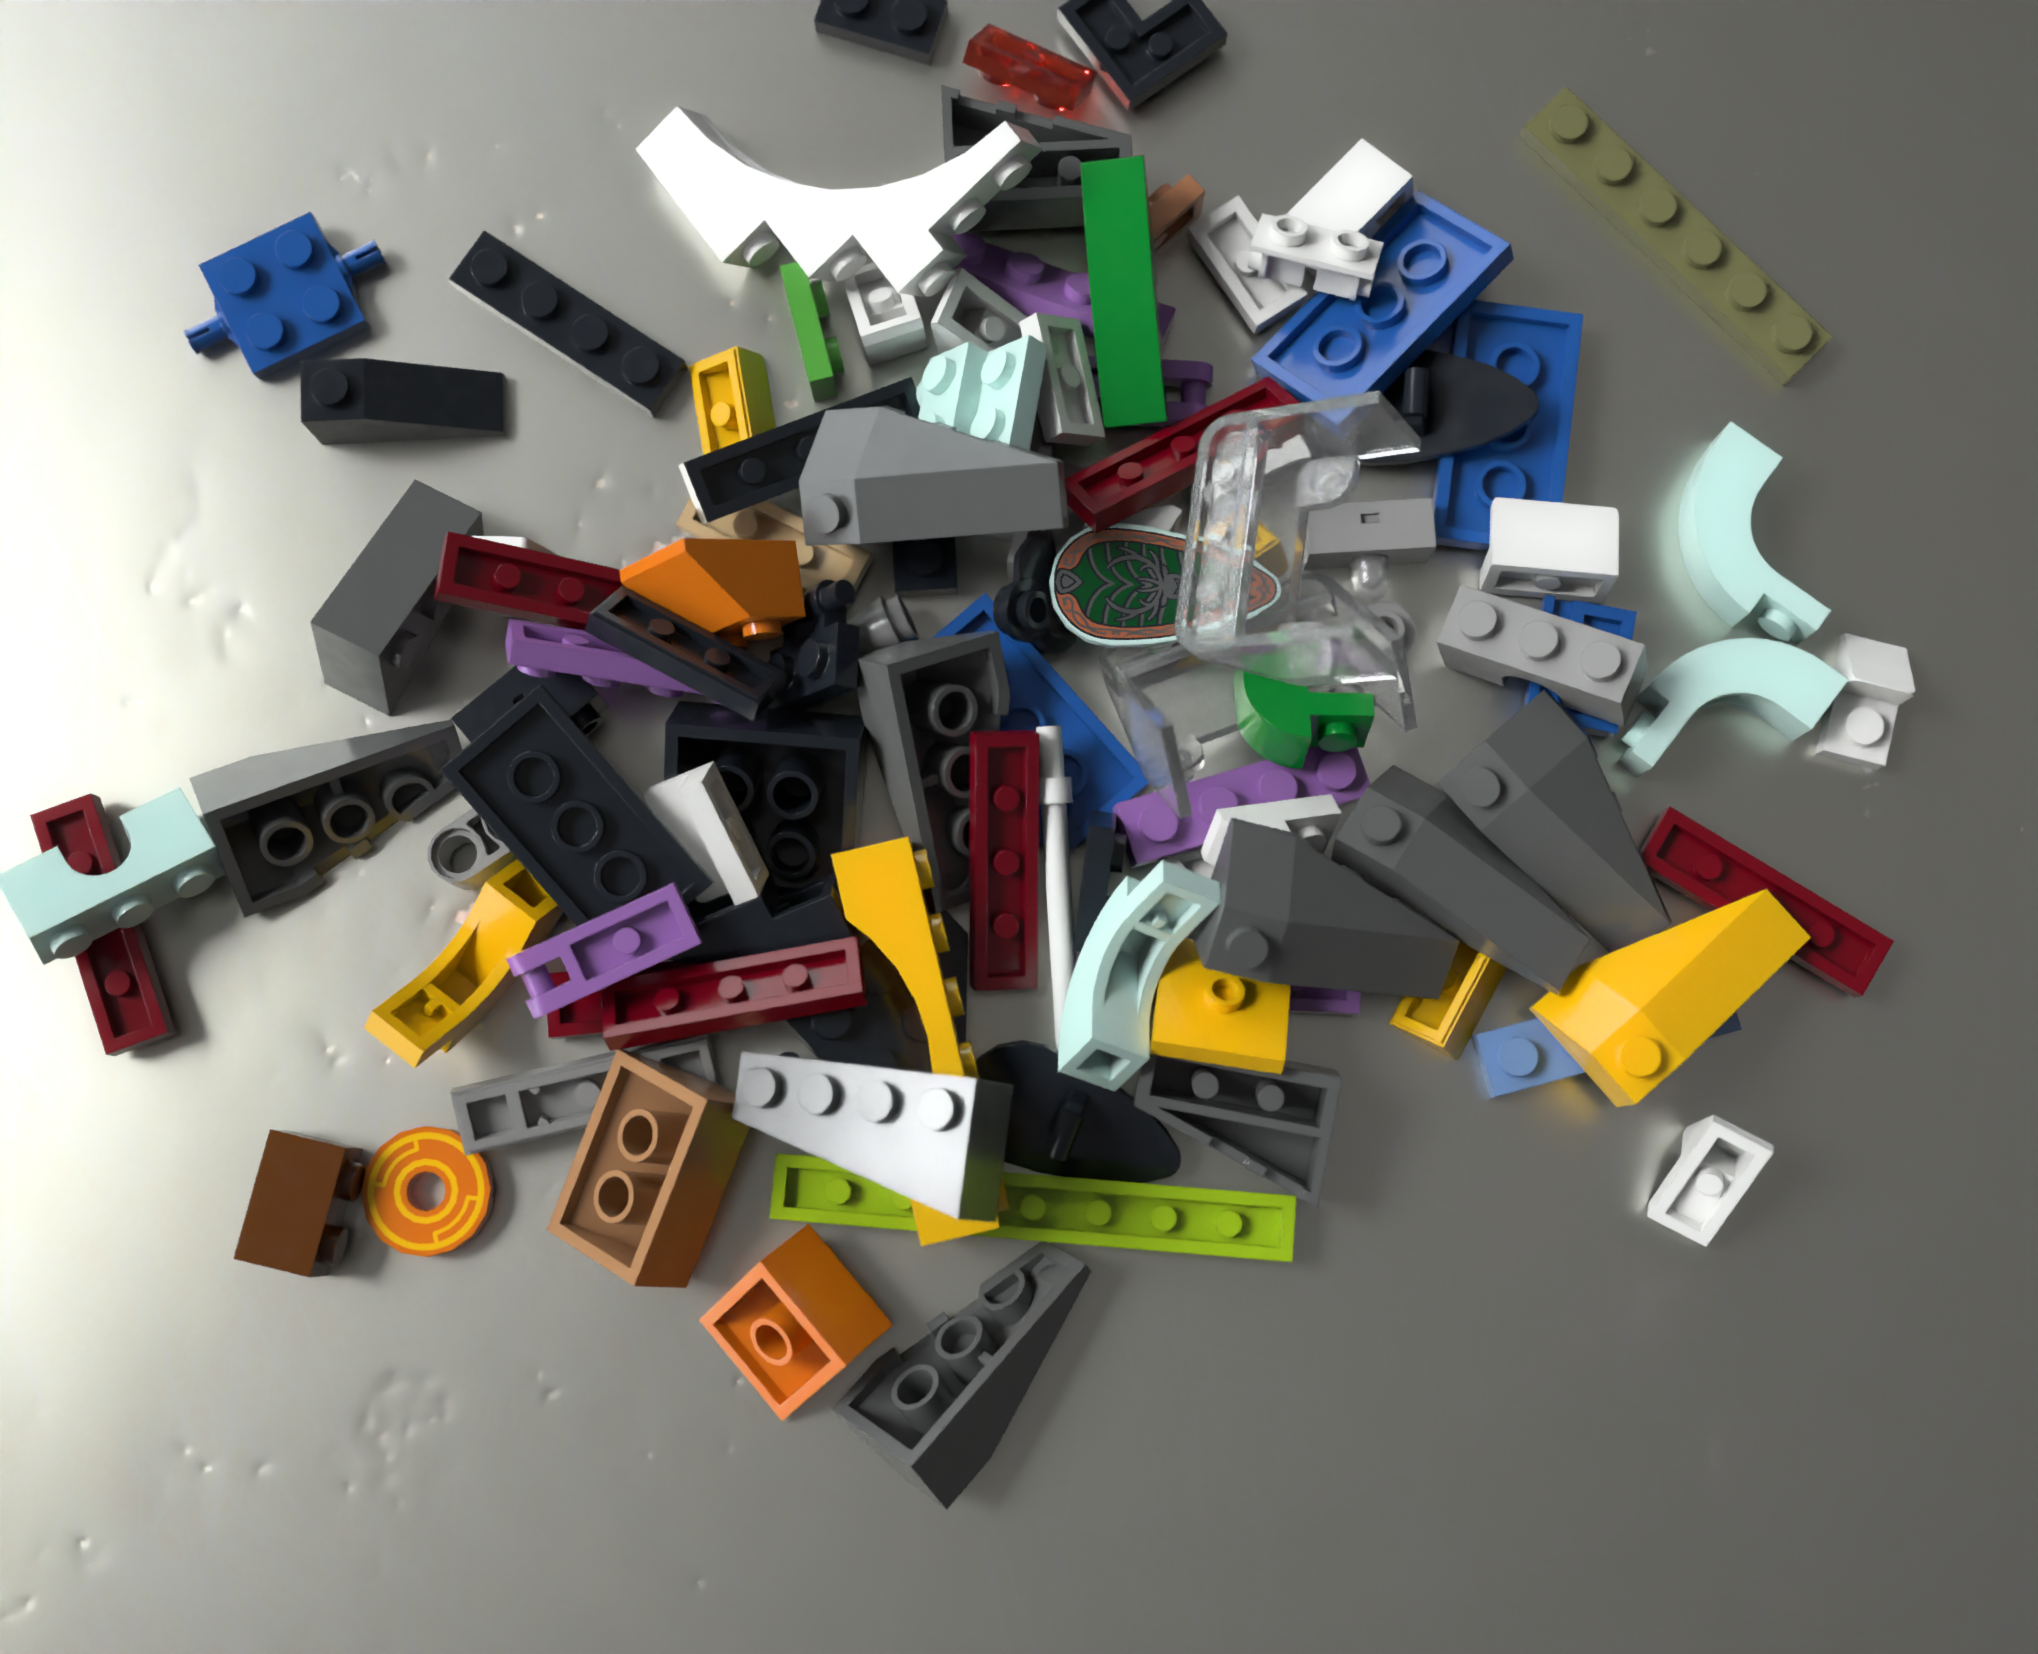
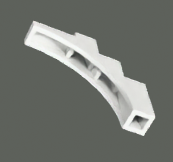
M676 106L636 148V151L722 263L747 268L758 266L775 254L779 248L778 240L780 239L809 278L836 283L837 281H844L857 273L866 262L867 258L864 254L867 252L898 293L921 298L933 296L943 290L948 285L949 280L956 274L954 268L967 256L952 236L955 233L962 234L974 227L985 215L986 209L984 205L1000 190L1011 189L1020 183L1031 171L1032 164L1030 161L1043 150L1027 129L1004 121L967 152L923 175L880 187L830 190L801 185L771 172L739 150L706 115Z

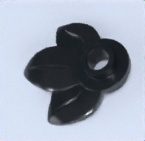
M1050 529L1036 530L1018 548L1014 556L1013 581L1009 585L1002 587L996 594L993 603V617L998 629L1013 640L1033 642L1044 654L1060 655L1068 651L1076 643L1077 638L1076 634L1065 627L1052 604L1049 580L1057 554Z

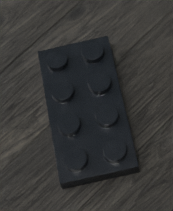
M542 684L538 685L440 769L443 775L576 926L673 882H676L686 905H688L714 883L707 872Z

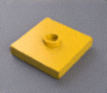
M1185 938L1170 956L1157 984L1150 1054L1282 1074L1286 1058L1291 985L1267 983L1206 969L1203 967L1193 939Z

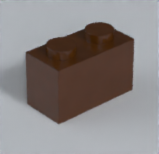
M270 1129L233 1259L309 1278L328 1276L330 1267H336L340 1263L347 1245L348 1229L343 1228L342 1224L348 1202H355L363 1186L366 1167L364 1164L359 1163L363 1149L292 1131Z

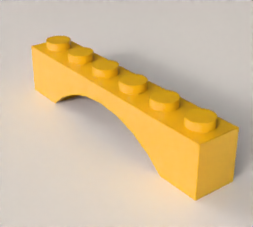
M908 836L831 854L846 920L872 939L895 965L917 1003L928 1036L932 1073L980 1079L971 1041L958 1042L953 1018L963 1016L965 1013L956 976L944 979L938 953L950 951L942 914L929 915L924 896V889L935 887L927 850L914 851L912 841ZM1003 1175L996 1222L956 1219L910 1198L921 1246L1000 1228L1001 1222L998 1212L1010 1209Z

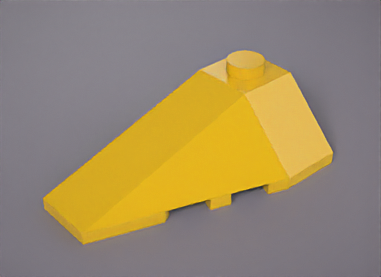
M1765 889L1577 966L1570 973L1558 996L1548 991L1529 1009L1616 1107L1636 1105L1692 1055L1811 937L1777 899Z

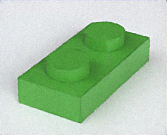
M797 262L781 265L780 270L814 402L837 397L838 393L834 375L845 373L836 336L824 339L819 318L830 316L822 280L809 281L807 274Z

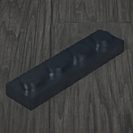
M485 230L449 277V281L455 289L653 418L688 370L685 360Z
M912 377L678 465L702 525L799 488L800 476L826 410L889 406L905 411V415L918 418L920 405L917 401L916 387Z

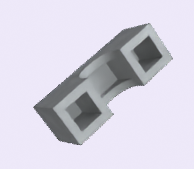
M1460 585L1436 641L1446 667L1502 686L1505 685L1508 676L1533 681L1555 692L1562 699L1564 707L1623 727L1626 725L1648 672L1645 644L1464 585Z

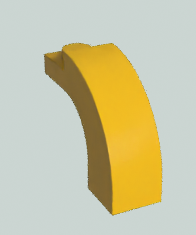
M516 859L485 882L470 914L446 948L421 974L372 1010L364 1029L414 1068L418 1067L439 1049L447 1053L492 1010L519 977L513 976L506 959L546 941L563 910L521 862Z

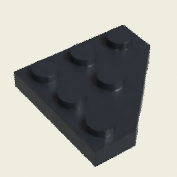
M927 904V908H928V913H929V915L935 914V913H933V912H930L929 907H928V904ZM943 911L940 913L942 914L950 951L938 953L944 979L956 976L965 1015L954 1017L953 1020L958 1042L963 1043L966 1042L968 933L947 911ZM870 938L861 945L867 1005L782 1020L820 1061L932 1073L928 1036L917 1003L898 969Z

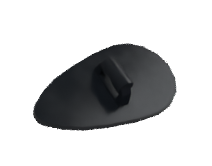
M1425 350L1345 432L1316 413L1314 414L1316 427L1330 450L1348 462L1368 466L1409 464L1455 455L1487 446L1513 434L1531 422L1538 414L1539 401L1532 389L1516 377L1496 367L1461 356Z
M1019 1040L998 1044L977 1057L976 1063L981 1080L1014 1086L1004 1162L1035 1172L1061 1177L1146 1183L1168 1178L1174 1175L1180 1168V1149L1166 1127L1157 1118L1135 1107L1134 1097L1121 1087L1114 1092L1058 1072L1057 1049L1045 1044Z

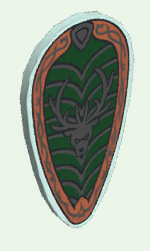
M1117 523L1097 534L1088 527L1069 538L1055 557L1049 580L1053 608L1065 627L1085 642L1109 648L1150 647L1194 640L1227 632L1254 620L1273 607L1279 596V585L1273 576L1255 562L1228 548L1155 527Z

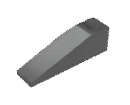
M994 630L905 641L858 655L857 694L863 722L903 836H909L914 851L927 850L935 887L924 889L923 891L930 912L935 914L970 902V732L1000 731L1001 715L1008 716L1010 690L999 631Z
M1041 1241L982 1283L979 1288V1298L953 1317L949 1318L943 1311L928 1322L927 1326L931 1332L901 1354L893 1347L875 1360L832 1411L906 1481L947 1510L991 1459L1091 1273L1090 1268L1083 1261L1055 1245Z

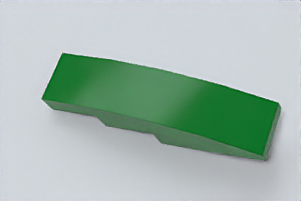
M1144 155L1081 162L1088 275L1104 428L1164 422L1168 419V409L1162 363L1163 343L1156 288L1158 278Z

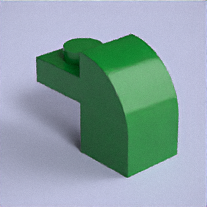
M1241 647L1233 678L1235 716L1238 728L1245 741L1259 755L1284 767L1302 769L1309 747H1320L1329 752H1342L1353 747L1364 748L1375 717L1373 693L1308 692L1305 648Z

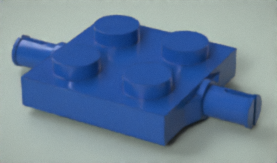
M308 212L199 264L214 295V306L217 316L190 329H185L184 334L197 355L201 351L230 338L240 347L253 375L259 380L370 327L357 301L356 283L353 278L387 263L374 239L341 256L328 243L317 219L311 212Z

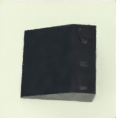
M679 701L665 723L664 781L714 761L769 872V876L781 896L834 874L835 870L831 854L859 848L866 771L867 730L862 716L766 708L752 721L724 705ZM694 899L687 907L697 905L699 902Z

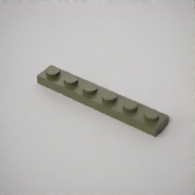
M1567 86L1523 126L1519 137L1783 386L1833 338L1822 325Z

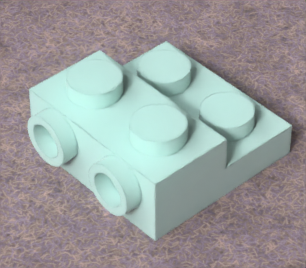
M1027 335L987 352L968 341L930 358L929 364L923 373L922 381L918 384L916 390L917 401L920 405L918 419L930 423L941 422L957 427L956 431L988 441L998 440L1030 450L1048 345L1031 335Z

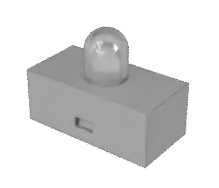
M1433 498L1306 505L1299 521L1303 570L1351 567L1353 591L1358 598L1366 602L1378 601L1387 594L1390 587L1389 565L1427 563L1437 547Z

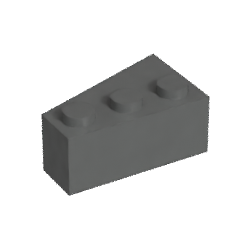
M941 85L945 163L967 152L1004 121L1027 129L1043 148L1030 161L1032 168L1029 174L1013 188L1005 191L1000 190L984 205L986 212L983 218L966 232L1084 226L1080 163L1133 156L1132 137L1129 134L1055 115L1054 120L1018 111L1016 104L998 100L997 105L961 96L959 89Z
M416 479L413 481L310 621L325 684L391 716L452 606V603L434 600L443 540L448 531L468 536H484L482 512Z
M1150 1054V1059L1138 1069L1133 1095L1135 1107L1203 1145L1212 1147L1244 1165V1168L1262 1178L1269 1179L1299 1196L1301 1200L1318 1208L1343 1080L1336 1069L1285 1060L1282 1074Z

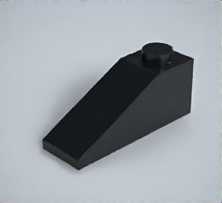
M368 358L300 361L301 423L322 445L506 436L505 375L501 372Z

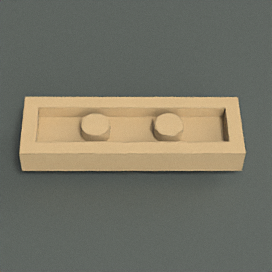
M690 497L675 524L680 532L692 538L796 541L803 593H806L809 587L824 580H833L835 582L847 580L853 585L856 592L873 560L871 552L855 544L806 546L803 519L768 501L758 503L702 525Z

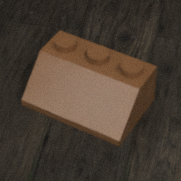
M617 1050L547 1231L633 1286L687 1288L750 1126L732 1118L735 1093L706 1078L627 1050Z

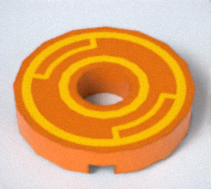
M422 1126L402 1131L379 1147L365 1170L361 1197L366 1220L381 1241L403 1254L431 1257L456 1251L479 1234L492 1212L494 1197H492L494 1189L492 1180L494 1178L491 1164L483 1152L465 1156L460 1133L456 1130ZM428 1172L438 1175L445 1186L444 1199L440 1205L432 1210L422 1209L417 1205L413 1197V1187L416 1180Z

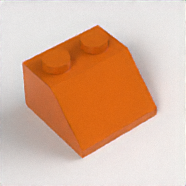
M682 538L619 570L621 583L626 588L743 650L748 649V640L756 641L779 637L782 635V626L806 616L796 541Z
M809 1223L763 1258L699 1319L781 1421L787 1418L893 1326L877 1306L875 1300L865 1292L836 1257L830 1246L820 1238Z

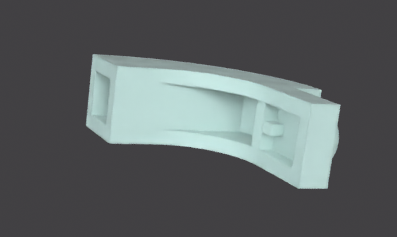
M1730 421L1699 459L1685 485L1678 515V536L1683 562L1699 595L1708 607L1730 627L1735 626L1752 612L1759 617L1757 619L1758 624L1768 634L1783 641L1792 640L1798 645L1819 629L1831 610L1771 568L1758 551L1751 530L1752 507L1761 487L1783 457Z
M1737 638L1699 647L1671 663L1638 693L1636 701L1652 712L1653 715L1643 710L1629 726L1621 738V741L1629 747L1617 763L1638 778L1655 765L1694 712L1712 706H1733L1747 710L1793 741L1813 729L1849 679L1816 656L1783 642L1758 638Z
M1162 860L1142 882L1128 876L1122 881L1097 917L1074 968L1061 1018L1058 1072L1115 1092L1150 1059V1011L1159 978L1177 946L1220 904V882L1165 860Z

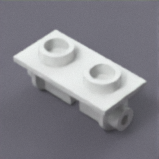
M1262 213L1250 244L1249 251L1251 253L1248 268L1259 271V278H1267L1299 287L1302 285L1306 267L1316 269L1317 274L1313 290L1355 301L1357 295L1368 298L1370 296L1375 278V270L1384 242L1368 239L1365 235L1353 230L1334 231L1309 225L1300 218L1291 215L1272 216Z

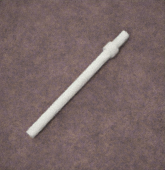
M1062 726L1036 727V732L1039 733V805H1041L1055 1041L1056 1049L1058 1050L1064 1003L1076 966V951H1073L1075 932L1066 804L1073 803L1071 777H1065Z

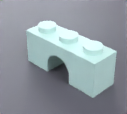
M180 787L119 816L131 843V849L123 864L112 872L97 876L81 874L67 864L56 846L0 873V888L43 965L57 958L67 959L85 951L93 940L119 927L130 928L148 919L155 909L179 897L188 898L196 896L207 890L215 879L226 875L216 846Z

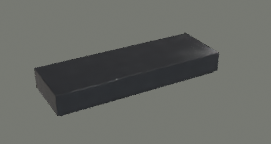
M624 586L617 589L589 613L585 632L752 721L783 691L788 674L781 669Z

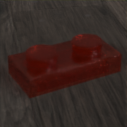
M990 23L969 40L962 62L979 70V75L984 80L998 86L1013 85L1033 94V98L1038 104L1055 111L1067 109L1073 112L1091 94L1098 71Z

